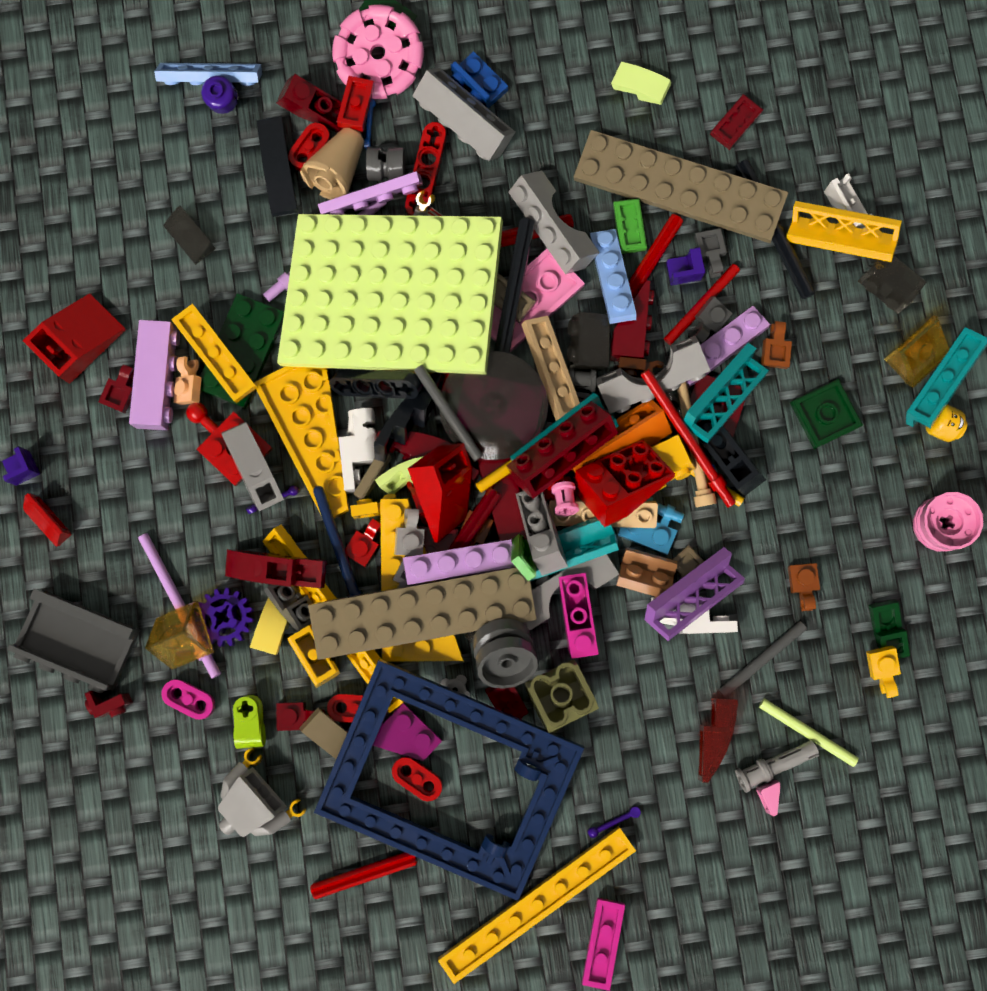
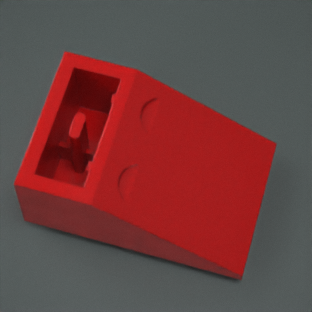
M89 293L41 322L22 341L58 377L70 384L126 328Z
M642 439L577 469L575 474L576 490L574 492L605 528L629 516L673 479L675 473Z
M464 443L437 446L408 468L434 543L439 542L463 522L467 516L472 466Z

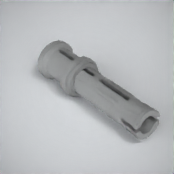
M809 740L766 761L758 759L756 764L743 770L738 768L735 770V774L740 786L747 793L751 787L762 782L769 783L773 780V776L818 757L819 752L814 742Z

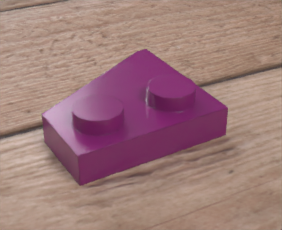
M402 703L380 727L373 746L424 761L443 740L405 703Z

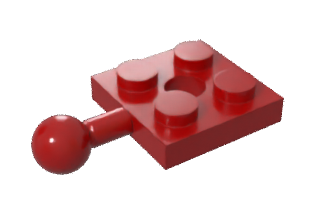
M202 403L190 404L186 410L187 418L193 423H201L211 433L197 450L234 486H237L243 479L232 456L228 453V447L221 433L244 423V421L233 411L218 426L207 416L208 411L205 405ZM248 425L265 458L273 448Z

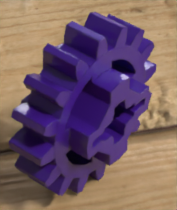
M225 588L224 594H222L220 589H214V597L210 594H205L207 602H198L197 605L202 610L201 612L194 613V616L200 618V622H197L195 627L203 628L199 635L200 637L209 636L207 643L213 644L217 640L218 647H224L227 641L229 646H235V638L239 641H244L242 633H251L252 630L247 625L248 623L255 622V619L249 617V613H252L254 608L246 607L250 601L248 598L240 600L241 592L236 591L232 595L231 589ZM228 599L222 606H214L216 602ZM238 608H240V610H241V614H242V619H241V620L239 619L238 614H237ZM221 613H227L226 616L230 618L228 622H223V619L220 617ZM208 615H209L210 618H211V622H212L211 627L209 626V623H208ZM232 628L236 630L230 635L221 636L222 633H225L226 629Z

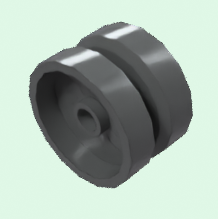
M504 618L484 624L475 632L472 639L473 653L476 659L478 677L484 684L492 688H511L525 683L534 675L538 668L537 656L533 647L531 632L526 624L515 619Z

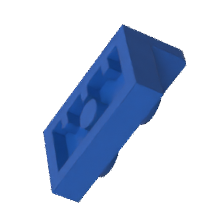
M474 51L460 64L456 61L451 64V78L487 108H490L508 91V85Z

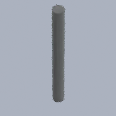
M423 364L417 367L414 372L460 441L464 443L472 459L476 461L481 458L483 454Z
M799 621L718 690L720 694L727 698L805 632L807 627Z

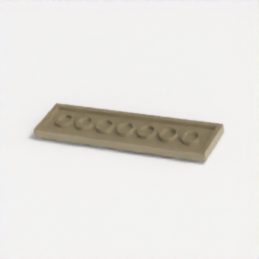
M591 130L574 174V181L630 199L639 198L642 203L767 243H771L788 195L787 191Z
M516 567L308 604L318 660L477 631L484 624L498 619H515L520 622L537 620L530 581H527Z

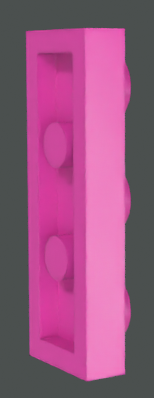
M597 897L582 985L610 991L625 903Z

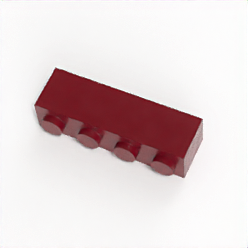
M504 435L475 443L483 454L477 460L482 479L511 460L510 456L514 454L511 441L505 442ZM508 474L489 487L502 495L491 512L499 541L511 540L512 542V539L518 534H522L527 540L516 494L520 493V490L511 474Z

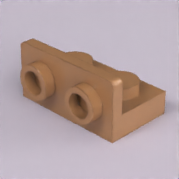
M626 548L619 568L616 586L658 597L673 585L678 562L632 548Z

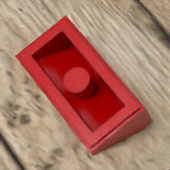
M31 493L25 495L23 504L25 513L56 547L60 546L72 535L70 530L39 496Z

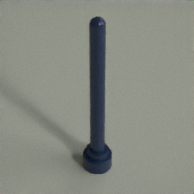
M315 486L313 493L349 593L347 597L361 595L363 592L357 586L325 491L322 486Z

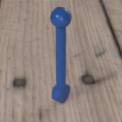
M372 98L367 114L365 149L371 147L373 108L376 105V101Z

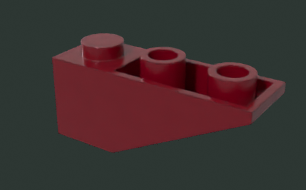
M297 74L292 75L286 81L276 104L298 117L313 123H321L335 132L343 129L337 126L341 101Z
M646 280L633 300L636 320L619 322L614 328L610 361L618 362L620 357L643 359L644 356L649 354L650 341L645 340L646 331L651 330L652 315H648V305H653L654 290H650V281Z

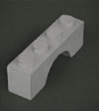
M543 171L521 175L508 193L524 216L535 221L534 230L565 275L585 269L600 253L586 232L571 228L556 214L552 205V196L556 190Z
M696 336L670 346V357L667 365L661 372L654 375L664 391H674L681 386V383L688 380H700L706 376L707 372L711 371ZM622 368L596 378L597 386L610 414L613 412H625L634 403L639 401L645 403L655 398L643 378L633 377Z
M606 554L561 570L559 574L551 579L547 575L536 581V588L532 590L537 620L522 623L526 624L529 630H532L550 618V599L554 591L560 587L558 577L586 573L588 586L596 590L618 576L619 573L608 555Z

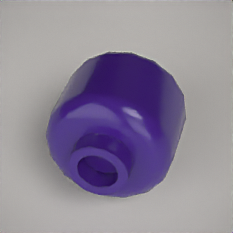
M216 75L204 82L201 90L202 99L211 110L216 113L225 114L236 107L238 93L230 80Z

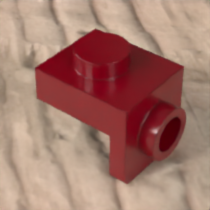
M488 687L485 689L486 694L496 709L520 719L529 713L515 687L505 689Z
M88 691L85 693L87 699L85 700L86 709L91 715H94V718H101L110 715L111 718L125 713L127 711L125 707L133 703L129 693L117 695L105 702L102 701L98 692Z

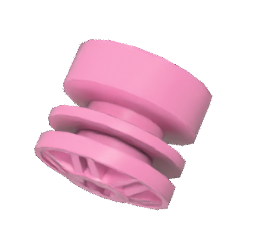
M946 492L924 501L916 509L913 518V531L917 539L926 548L937 552L958 550L971 545L980 536L983 528V513L980 507L971 497L959 492ZM945 518V524L948 527L942 529L941 527L943 523L939 520Z

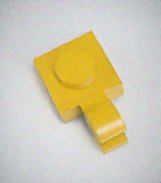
M387 494L382 499H397L396 494ZM372 499L356 501L357 505L350 506L351 515L354 519L381 516L380 502H373Z
M894 646L866 651L870 677L874 680L879 679L881 693H886L887 698L898 696L897 685L893 676L901 674L897 649Z

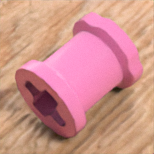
M564 481L556 483L551 487V491L556 499L557 506L554 510L557 516H571L579 511V505L575 503L574 497L575 483Z

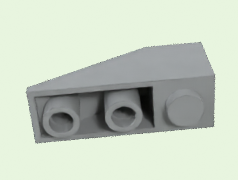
M244 422L222 432L221 435L256 508L261 511L284 500L247 423Z
M524 491L517 493L516 498L532 559L541 575L543 576L568 567L562 543L544 491L534 499Z

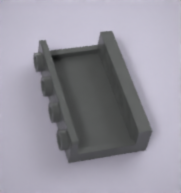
M33 589L29 599L34 600V603L16 643L9 644L7 650L14 652V658L29 663L30 660L40 663L38 668L44 671L54 673L57 670L64 673L63 678L68 681L79 683L81 680L89 684L87 688L103 694L104 690H114L140 630L45 590Z

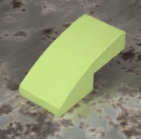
M621 62L611 84L615 90L636 94L641 101L662 105L671 85V80L648 69Z
M422 457L396 465L375 479L376 483L386 493L396 494L407 482L413 483L408 468Z

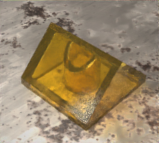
M933 315L884 359L913 388L941 363L949 351L938 317Z
M198 601L156 618L145 649L171 669L179 668L214 653Z

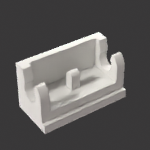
M849 173L840 181L838 178L832 180L825 189L824 193L833 208L868 214L850 184L852 177ZM852 223L856 228H865L862 223Z

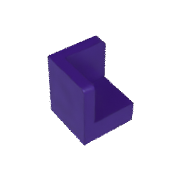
M700 247L690 249L687 256L668 259L666 262L671 286L701 281L705 274Z
M20 446L14 448L15 455L2 461L7 471V474L3 476L4 481L15 486L40 475L31 452Z

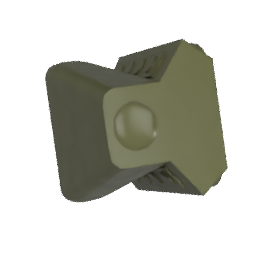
M574 659L567 663H562L558 667L524 683L526 692L542 725L549 733H556L563 726L599 709L596 699Z

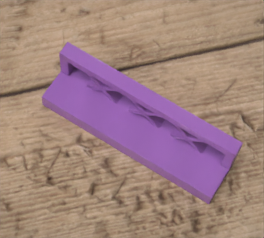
M723 547L648 603L644 620L667 641L680 633L744 583L745 578L729 565L732 553ZM725 573L734 581L730 584L718 583V577ZM701 589L714 590V596L711 598L699 597V591ZM683 603L695 604V611L692 613L680 612V605ZM663 618H675L676 625L668 630L660 621Z

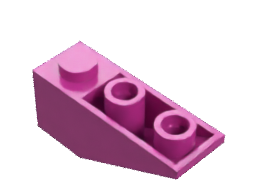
M586 573L558 577L569 657L574 659L599 655Z

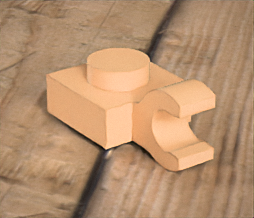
M186 356L178 357L176 362L181 377H176L173 403L179 405L199 403L202 377L196 376L199 361L189 360L187 364L188 357Z

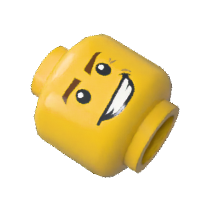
M947 404L931 429L926 427V431L929 435L944 442L954 441L961 438L967 429L966 416L961 410Z

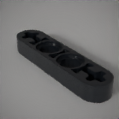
M340 369L335 372L329 381L331 389L342 396L414 399L423 388V384L418 376L409 371ZM360 380L366 382L369 385V387L361 383ZM382 381L387 382L392 388L386 386Z

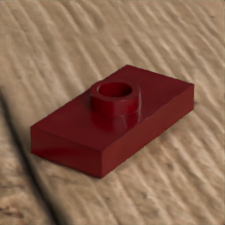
M743 94L713 128L710 135L730 150L762 114L763 109Z

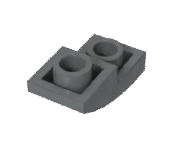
M271 585L264 590L281 615L297 631L311 625L308 604L312 602L308 595L302 597L296 586Z

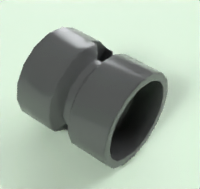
M367 147L366 171L368 181H383L385 177L392 180L404 176V147H389L387 151H384L382 147Z

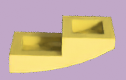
M269 597L258 621L250 648L278 655L285 629H288L289 622L281 615Z

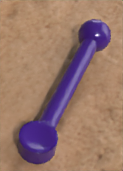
M291 486L288 491L281 493L282 497L296 496L299 493V489L296 486ZM255 505L246 508L248 514L258 510Z
M633 806L624 815L597 828L590 827L588 835L591 838H595L599 832L630 817L638 818L641 811L638 807Z

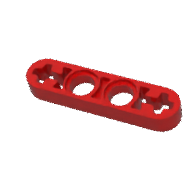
M438 122L427 124L422 133L413 172L417 171L421 178H427L430 181V185L426 189L418 188L415 194L407 195L405 209L408 216L414 215L413 207L411 206L416 205V196L419 192L425 191L423 200L427 203L430 195L434 192L446 144V130ZM434 131H438L439 136L435 139V147H432L431 135H433ZM426 154H433L436 157V161L431 165H426L422 162V158Z

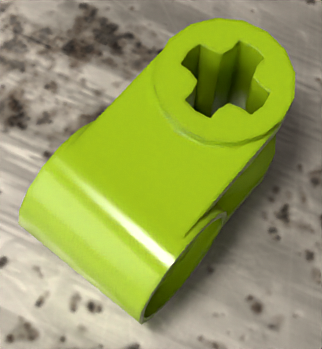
M255 695L239 698L233 705L235 748L264 747L266 743V730L262 701ZM247 703L249 706H253V711L249 713L248 710H243V705Z

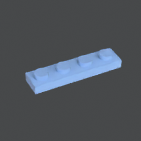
M160 63L154 72L156 81H163L167 85H175L180 82L202 85L208 78L217 75L227 78L230 82H240L241 85L250 86L259 82L262 68L261 64Z
M616 229L590 233V240L600 252L594 259L609 323L636 320V310Z

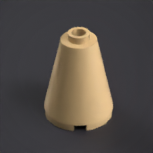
M351 128L340 130L303 164L300 173L304 182L311 189L315 186L321 190L319 195L329 200L347 195L364 145L361 133Z

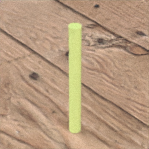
M764 698L760 702L759 708L852 767L857 764L859 758L767 699Z

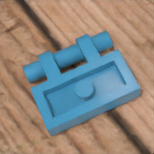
M650 497L646 501H653V498ZM657 503V514L661 515L662 518L660 523L657 522L656 528L620 527L618 536L667 556L678 531L668 527L669 522L673 520L681 523L684 513L675 510L676 507L669 504L665 506Z

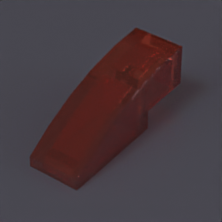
M711 698V725H700L698 780L708 783L727 752L737 718L738 700Z

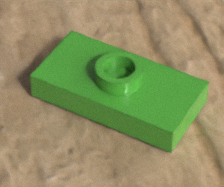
M640 199L615 201L613 209L621 253L646 251L647 244Z
M518 534L512 539L511 562L527 581H530L536 577V565L532 559L527 540L522 534Z

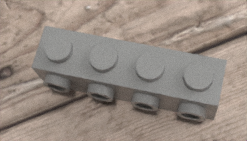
M440 67L426 70L413 94V97L419 101V105L423 109L432 112L443 126L452 129L457 134L459 140L472 146L476 150L477 155L482 159L491 161L500 157L514 136L515 131Z

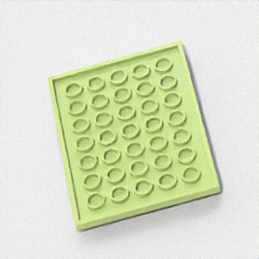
M298 214L277 363L280 366L412 372L423 364L427 372L487 375L503 227L502 218L481 216Z

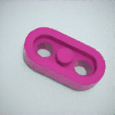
M171 680L162 689L161 695L165 704L194 719L208 718L214 712V698L209 693L183 680ZM177 688L182 691L180 698L174 696V691ZM200 700L206 703L203 711L198 708Z

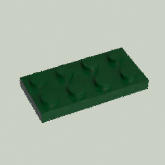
M237 293L218 337L251 380L256 382L261 375L283 324L284 311ZM205 365L200 376L202 377L200 391L246 409L253 391L238 403H235Z

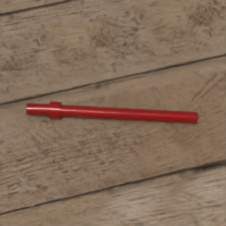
M647 369L640 374L704 471L709 479L707 483L713 492L717 491L727 508L734 505L736 501L726 487V480L722 474L716 472L651 370Z

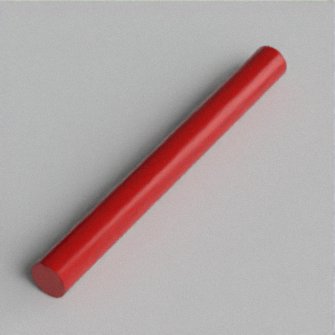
M732 264L664 337V341L672 345L696 319L695 315L710 297H716L738 274L740 268Z

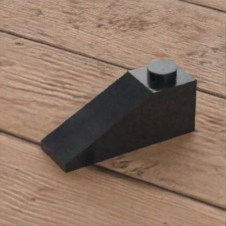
M711 419L702 420L697 424L707 433L712 429ZM724 425L708 443L700 439L737 490L744 496L766 481V478Z

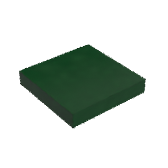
M839 379L790 402L813 449L863 426Z

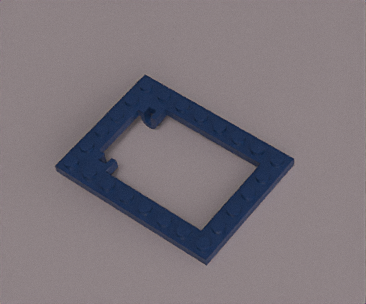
M379 659L314 813L519 901L583 753L584 746L555 733H549L548 730ZM393 697L521 751L514 770L528 780L539 781L512 843L503 841L502 845L497 844L493 841L494 836L487 833L480 850H477L352 796ZM526 763L535 766V768L528 766Z

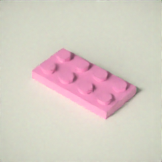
M548 249L543 251L526 267L522 291L535 300L536 303L520 324L518 322L515 323L510 352L526 339L521 325L525 320L543 316L551 317L585 285L574 272L565 275ZM494 305L491 338L496 342L502 311Z

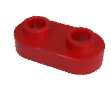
M321 123L308 125L289 151V160L294 169L301 171L305 162H299V159L307 157L308 160L330 140V134L325 125ZM315 137H322L319 142L313 141Z
M338 694L333 696L327 705L329 716L338 722L352 723L363 695ZM340 702L345 703L347 706V710L344 713L339 712L337 709Z
M408 756L401 757L394 763L392 776L398 784L423 801H433L439 797L443 784L437 774ZM408 765L411 768L410 775L403 774V766ZM431 781L434 784V789L431 791L426 790L424 783Z

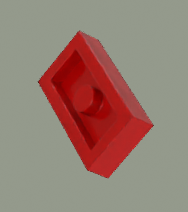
M348 76L337 118L338 127L351 128L363 132L374 90L373 80Z

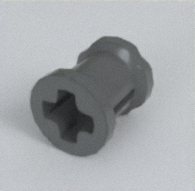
M569 369L575 389L590 390L592 393H595L596 369L591 371Z

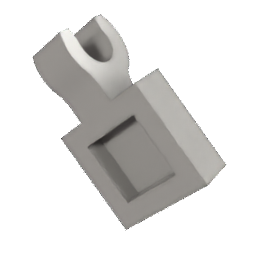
M405 509L404 528L396 527L394 555L415 556L423 554L425 529H417L419 509Z

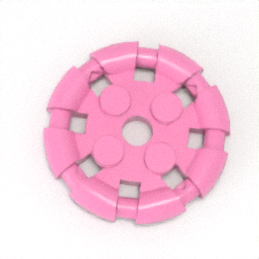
M368 5V9L363 11L358 9L352 12L341 23V30L338 36L335 35L333 41V62L337 64V74L345 85L347 84L348 76L362 78L365 75L374 81L372 99H387L389 95L395 93L398 95L404 92L415 81L417 70L421 69L423 64L424 46L423 42L419 40L418 34L420 32L417 26L405 13L402 12L400 14L394 11V7L388 5ZM373 19L374 25H368L365 28L364 21ZM390 21L396 23L394 31L387 27ZM350 34L356 36L354 44L347 41ZM409 39V47L403 48L401 41ZM383 47L385 49L384 57L374 59L372 57L373 49ZM353 58L356 65L349 67L346 60ZM403 61L409 64L406 71L400 69ZM391 76L393 83L384 86L382 79Z

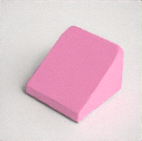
M772 780L769 783L756 787V791L766 813L776 816L778 814L780 782Z

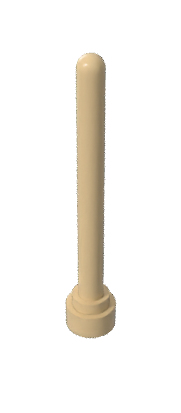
M686 382L681 383V386L677 389L683 420L687 411L691 408ZM692 433V435L694 436V438L696 439V441H697L698 444H699L698 436H696L694 433ZM690 452L691 459L696 468L694 475L698 491H695V507L717 504L715 493H712L711 488L708 489L704 471Z

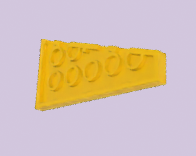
M285 366L254 382L257 386L256 390L318 510L319 507L313 489L319 485L325 491L334 518L348 512L349 504L347 493L344 490L340 446L331 387L329 385L328 368Z
M380 499L381 591L394 589L399 585V583L392 579L405 555H394L396 527L404 528L405 509H412L409 499ZM423 546V554H427L426 548ZM455 635L382 648V660L387 662L464 660Z

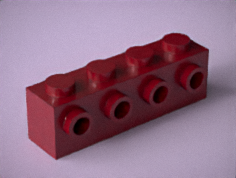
M590 401L506 466L516 485L534 499L616 436L618 431L611 415Z

